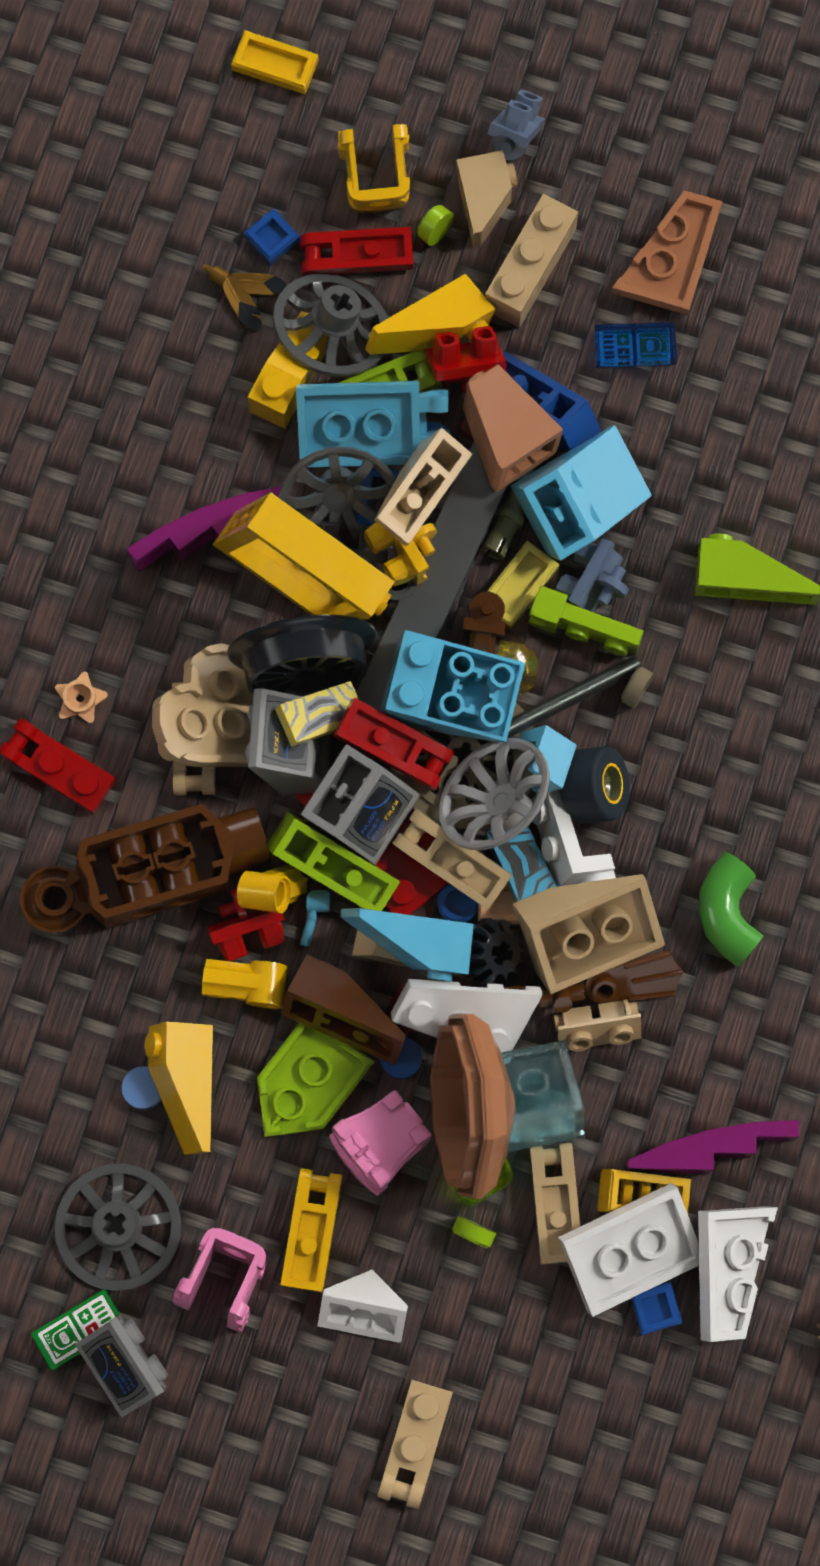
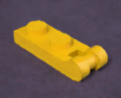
M301 1168L280 1285L323 1293L343 1175L330 1173L328 1177L313 1174L314 1170ZM310 1191L326 1193L324 1205L308 1203Z

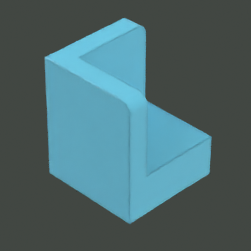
M547 725L520 732L518 739L526 740L536 746L548 762L550 772L548 792L562 789L577 745ZM535 760L529 762L528 771L534 775H540ZM532 787V791L538 793L539 787Z

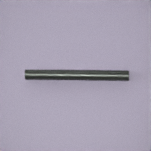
M633 656L513 717L507 738L632 676L636 669L641 667L639 660Z

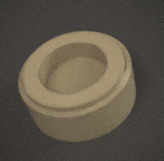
M642 666L638 667L623 691L621 702L635 709L646 692L654 673Z

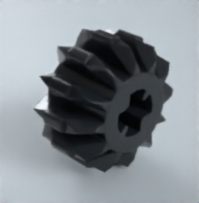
M482 918L477 921V924L473 925L469 974L461 975L465 978H472L473 985L485 988L487 984H503L504 987L506 982L517 980L516 968H522L527 965L520 958V952H523L528 947L517 942L521 931L510 929V922L504 919L492 920V918Z

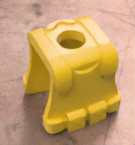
M392 125V145L397 187L359 190L353 129L338 131L339 156L342 160H346L347 199L350 208L359 213L391 211L403 208L408 203L410 193V177H407L404 155L409 150L407 125Z

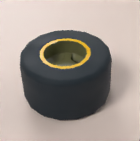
M608 746L576 749L564 786L560 789L561 800L566 812L570 814L574 821L580 823L608 822L620 818L626 810L629 800L630 782L628 770L622 756L616 749Z

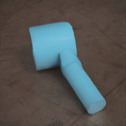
M313 890L307 895V914L300 945L310 947L317 921V912H330V892L328 890Z

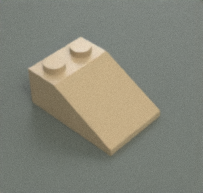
M643 874L551 887L513 903L534 971L550 994L665 946L647 881Z

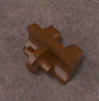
M486 591L477 594L471 600L469 606L471 617H464L463 631L464 633L471 634L470 648L494 654L496 637H505L506 622H500L505 614V604L496 593Z

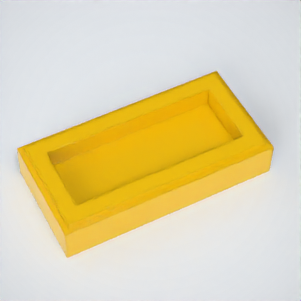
M244 30L232 60L231 69L232 71L305 95L319 57L318 54Z

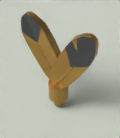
M208 264L202 265V270L209 274L208 279L223 287L224 293L240 322L251 331H260L262 326L261 315L250 295L276 296L287 286L286 283L274 275L260 273L230 274L217 265L214 268Z

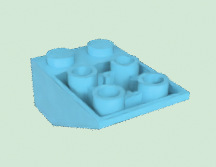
M615 425L610 426L510 485L546 554L560 561L595 541L652 496Z
M405 630L397 641L380 711L411 728L506 743L525 662Z

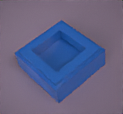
M274 208L244 232V238L270 266L300 242V236Z
M671 1282L655 1286L630 1299L641 1336L683 1323Z

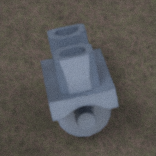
M521 89L517 93L516 99L510 100L505 109L492 121L487 133L494 137L493 146L495 151L503 150L506 160H516L525 153L528 144L542 129L545 118L537 116L543 98Z
M602 538L599 545L589 543L576 551L574 562L577 566L585 569L581 578L578 579L565 574L558 582L555 591L568 595L567 603L591 612L595 611L598 603L608 606L612 596L624 599L629 592V588L621 582L626 570L619 566L623 558L613 549L615 544L610 540Z

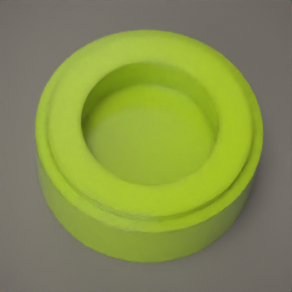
M443 205L434 206L421 220L417 230L418 237L429 246L437 244L449 231L454 220V214Z
M461 1216L457 1217L452 1228L453 1233L485 1248L491 1247L497 1234Z

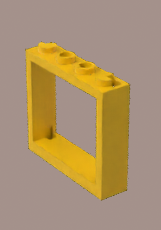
M271 492L235 511L213 543L216 548L310 615H344L356 617L360 620H368L373 614L379 616L388 606L386 603L392 596L388 591L395 581Z

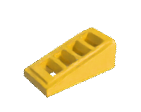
M602 1169L597 1204L598 1212L610 1213L631 1203L634 1182H639L637 1199L651 1192V1184H657L656 1190L670 1183L674 1184L679 1190L688 1214L691 1179L617 1169ZM619 1180H622V1182H621V1192H620V1202H619V1204H617V1200H618V1190H619Z

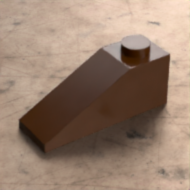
M306 954L287 990L281 1015L396 1065L406 1035L344 970L333 966L328 961L319 960Z

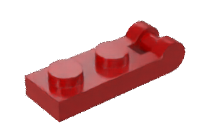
M411 226L310 232L300 236V249L305 252V260L301 263L303 277L320 273L335 275L413 270ZM332 248L333 258H321V250Z
M357 698L351 699L333 735L337 739L412 778L421 786L436 791L441 781L438 775L443 765H449L454 754L452 750ZM421 751L429 756L425 767L415 763Z
M19 718L13 727L15 733L9 742H3L0 746V756L94 815L116 783V778L41 732L31 723ZM28 741L38 746L31 758L22 753Z

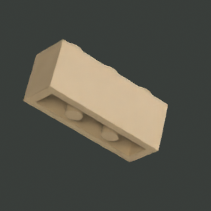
M545 194L541 196L485 293V297L495 308L494 316L517 328L521 327L576 231L578 211Z

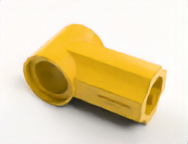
M284 865L262 873L245 871L240 877L237 887L238 904L242 908L283 913L290 903L296 902L301 894L307 893L308 878L304 877L300 870L292 865Z
M206 959L202 979V996L242 1000L251 1006L281 1009L284 1001L288 966L270 961H251V964Z

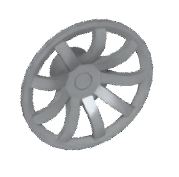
M507 738L506 743L493 741L476 749L467 756L453 771L441 795L439 818L442 829L448 838L462 848L486 850L500 846L519 835L533 821L546 799L550 772L548 762L543 753L526 740ZM510 749L521 750L524 753L515 761L510 775L507 767L508 752ZM496 752L497 781L493 780L480 763L482 758ZM532 760H535L540 775L528 776L522 780L521 776L525 766ZM470 768L485 786L486 790L484 792L459 784ZM539 787L536 799L532 803L524 793L529 788ZM453 796H461L479 803V805H468L450 812ZM477 817L469 823L464 836L460 835L454 828L455 823L463 818ZM486 824H491L492 839L474 840L480 828Z

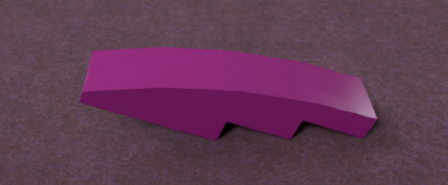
M281 486L240 494L182 516L163 525L128 547L129 558L139 572L171 549L183 561L212 539H217L235 511L270 492L279 498Z
M799 1120L751 1122L710 1129L667 1142L631 1158L626 1163V1171L711 1173L714 1170V1157H753L756 1154V1140L795 1141L799 1137Z

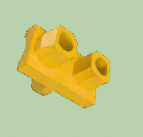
M377 522L364 531V540L374 554L391 545L398 556L383 564L386 576L395 581L392 586L395 587L412 579L417 586L427 580L428 577L425 573L429 570V565L418 547L425 557L432 555L436 551L430 542L437 534L433 523L421 526L407 546H404Z

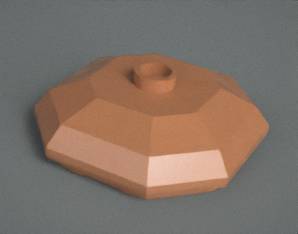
M457 1013L449 1015L447 1025L440 1026L437 1034V1043L430 1075L432 1127L447 1186L456 1187L457 1194L460 1196L482 1199L497 1185L508 1151L514 1122L515 1100L502 1053L489 1025L474 1014Z

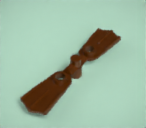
M670 950L661 951L633 959L588 978L584 983L574 984L553 994H550L547 988L542 991L543 995L537 1004V1008L554 1006L557 1012L565 1013L572 1008L573 1001L586 999V996L596 1003H609L624 999L636 1001L675 996L683 970L674 960ZM602 985H610V988L605 992L597 991ZM511 986L504 987V989L525 990V987Z

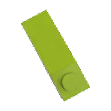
M718 533L711 534L708 538H701L698 547L695 596L817 605L820 599V585L744 541L733 540V537L730 535Z
M287 811L267 843L272 854L364 909L382 911L400 883L398 879Z

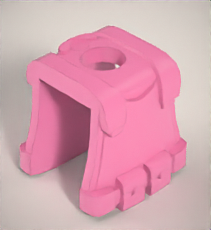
M394 1090L363 1112L346 1119H341L332 1127L333 1133L329 1135V1138L340 1159L350 1169L360 1184L378 1196L388 1188V1184L402 1166L427 1145L432 1134L422 1125L423 1121L409 1103H404L403 1098Z
M211 1228L205 1233L199 1244L198 1250L200 1254L188 1279H180L174 1293L173 1303L185 1310H190L215 1251L250 1265L227 1319L228 1328L242 1333L250 1314V1308L247 1305L257 1280H262L264 1275L266 1254L259 1244L221 1228Z

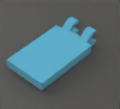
M419 381L297 384L296 398L300 460L321 449L341 446L366 451L379 458L385 465H405L419 444L437 431L427 432L426 412H448V390H431L420 393ZM444 429L447 433L450 434L449 429ZM339 456L340 466H360L363 462L352 457ZM329 459L317 461L309 467H330Z

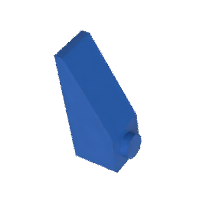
M503 352L506 359V372L563 428L558 446L559 449L568 452L597 435L601 428L587 399L511 354Z

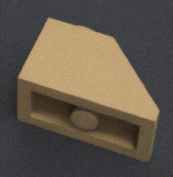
M503 150L456 160V177L473 248L481 247L511 203L512 187H517L514 164H506Z

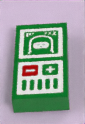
M103 1289L30 1334L49 1367L54 1371L80 1355L79 1350L75 1346L77 1342L120 1315L108 1292Z

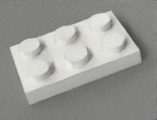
M672 1183L558 1237L585 1308L592 1317L699 1266V1243L679 1190Z

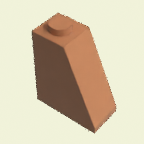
M499 364L485 373L483 371L476 373L468 381L462 408L489 483L497 493L557 452L563 428Z

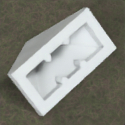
M370 1270L324 1289L318 1327L401 1343L408 1306L373 1270Z

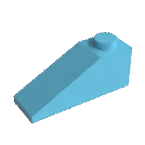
M362 908L341 909L342 919L409 968L427 971V979L452 981V974H469L474 924Z

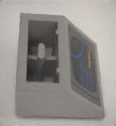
M262 688L254 689L253 704L249 707L248 712L251 725L250 743L247 745L245 753L248 768L282 796L315 793L330 768L332 733L291 747L275 708L280 704L301 698L302 696Z
M346 744L302 811L301 816L307 823L376 865L421 795L384 767Z
M118 1315L77 1342L75 1346L122 1418L164 1392L166 1385L163 1380L167 1378L168 1373L155 1354L148 1358L143 1351L140 1343L145 1340V1337L132 1317L124 1321L122 1316Z

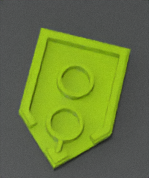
M298 1023L257 1077L264 1137L324 1129L375 1061L351 1045Z

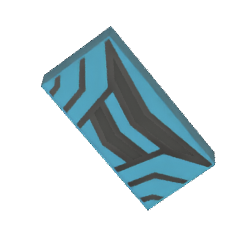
M528 826L510 841L491 848L498 865L512 874L507 885L515 902L551 887H557ZM490 830L486 832V839H492L493 835Z

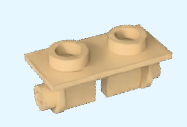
M624 999L598 1004L600 1018L594 1019L592 1018L590 1006L571 1008L565 1013L553 1015L555 1030L558 1033L559 1052L567 1050L579 1052L587 1050L592 1046L611 1043L623 1045L632 1040L641 1039V1014L638 1013L637 1003H628V1000Z

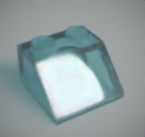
M565 1040L503 1052L502 1056L515 1100L514 1122L507 1152L584 1137V1107Z

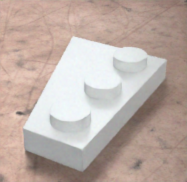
M408 979L391 1011L392 1022L437 1038L439 1027L447 1025L449 1015L457 1013L474 1014L489 1025L502 1053L503 1060L506 1063L543 994L541 987L525 986V990L504 989L503 984H487L485 988L461 986L459 982Z
M763 1206L698 1211L700 1333L702 1341L716 1342L746 1339L758 1290L754 1281L759 1261L765 1260L768 1244L764 1243L769 1222H774L778 1207Z

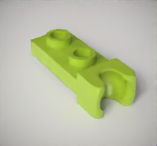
M544 586L539 587L529 614L528 624L556 634L559 627L566 630L565 634L574 640L588 642L589 639L603 643V648L619 656H626L627 653L636 655L644 630L567 603L568 595Z

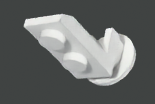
M559 790L547 792L546 799L532 822L537 826L542 842V856L549 864L556 886L616 878L611 854L583 857L570 814L565 810ZM536 793V795L531 799L532 803H534V801H535V799H536V796H537V793Z

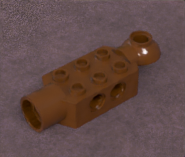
M199 804L81 839L75 864L76 870L56 865L45 866L33 872L24 882L20 893L21 910L26 920L35 928L49 933L65 932L76 926L88 914L93 915L106 928H110L227 893L230 875L271 863V857L263 827L255 807L217 818L203 804ZM58 892L67 898L64 906L58 910L48 909L43 904L45 898L51 893Z

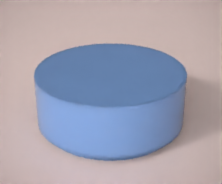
M137 1067L126 1074L122 1082V1094L132 1107L139 1110H148L161 1102L148 1067Z

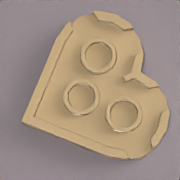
M223 643L210 645L187 659L184 663L183 684L176 685L153 702L152 729L158 743V752L165 760H174L179 764L192 767H248L245 754L251 737L248 712L249 707L253 704L254 694L247 688L244 671L233 665L227 657V650L230 645Z

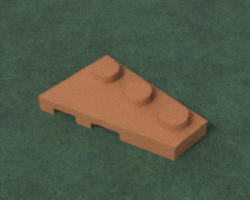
M684 190L657 226L655 233L643 249L641 248L634 257L632 264L614 284L611 293L688 315L722 201Z

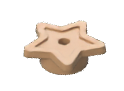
M82 672L76 680L69 684H57L55 686L56 691L63 699L59 712L61 719L78 715L88 723H93L95 706L108 696L106 691L92 687L87 672ZM79 695L84 697L82 702L76 700Z

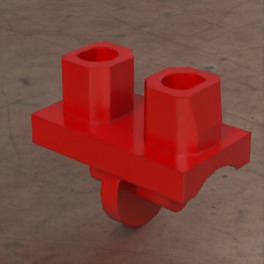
M490 326L475 328L472 331V342L460 344V340L455 333H438L435 335L433 348L425 349V360L432 368L435 381L445 380L446 384L459 382L463 393H466V384L476 373L480 371L485 373L498 364L506 371V359L498 345L497 336Z
M237 888L230 890L234 901L218 907L222 918L236 913L239 915L207 926L213 945L218 943L219 949L226 961H233L248 954L241 935L255 930L258 931L264 949L284 943L283 926L281 921L285 920L283 913L262 910L246 912L248 908H242L238 904Z

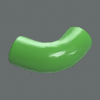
M723 852L710 868L700 888L698 915L708 940L721 955L739 968L764 936L744 920L739 909L740 900L744 892L755 880L756 875L740 859L728 852Z

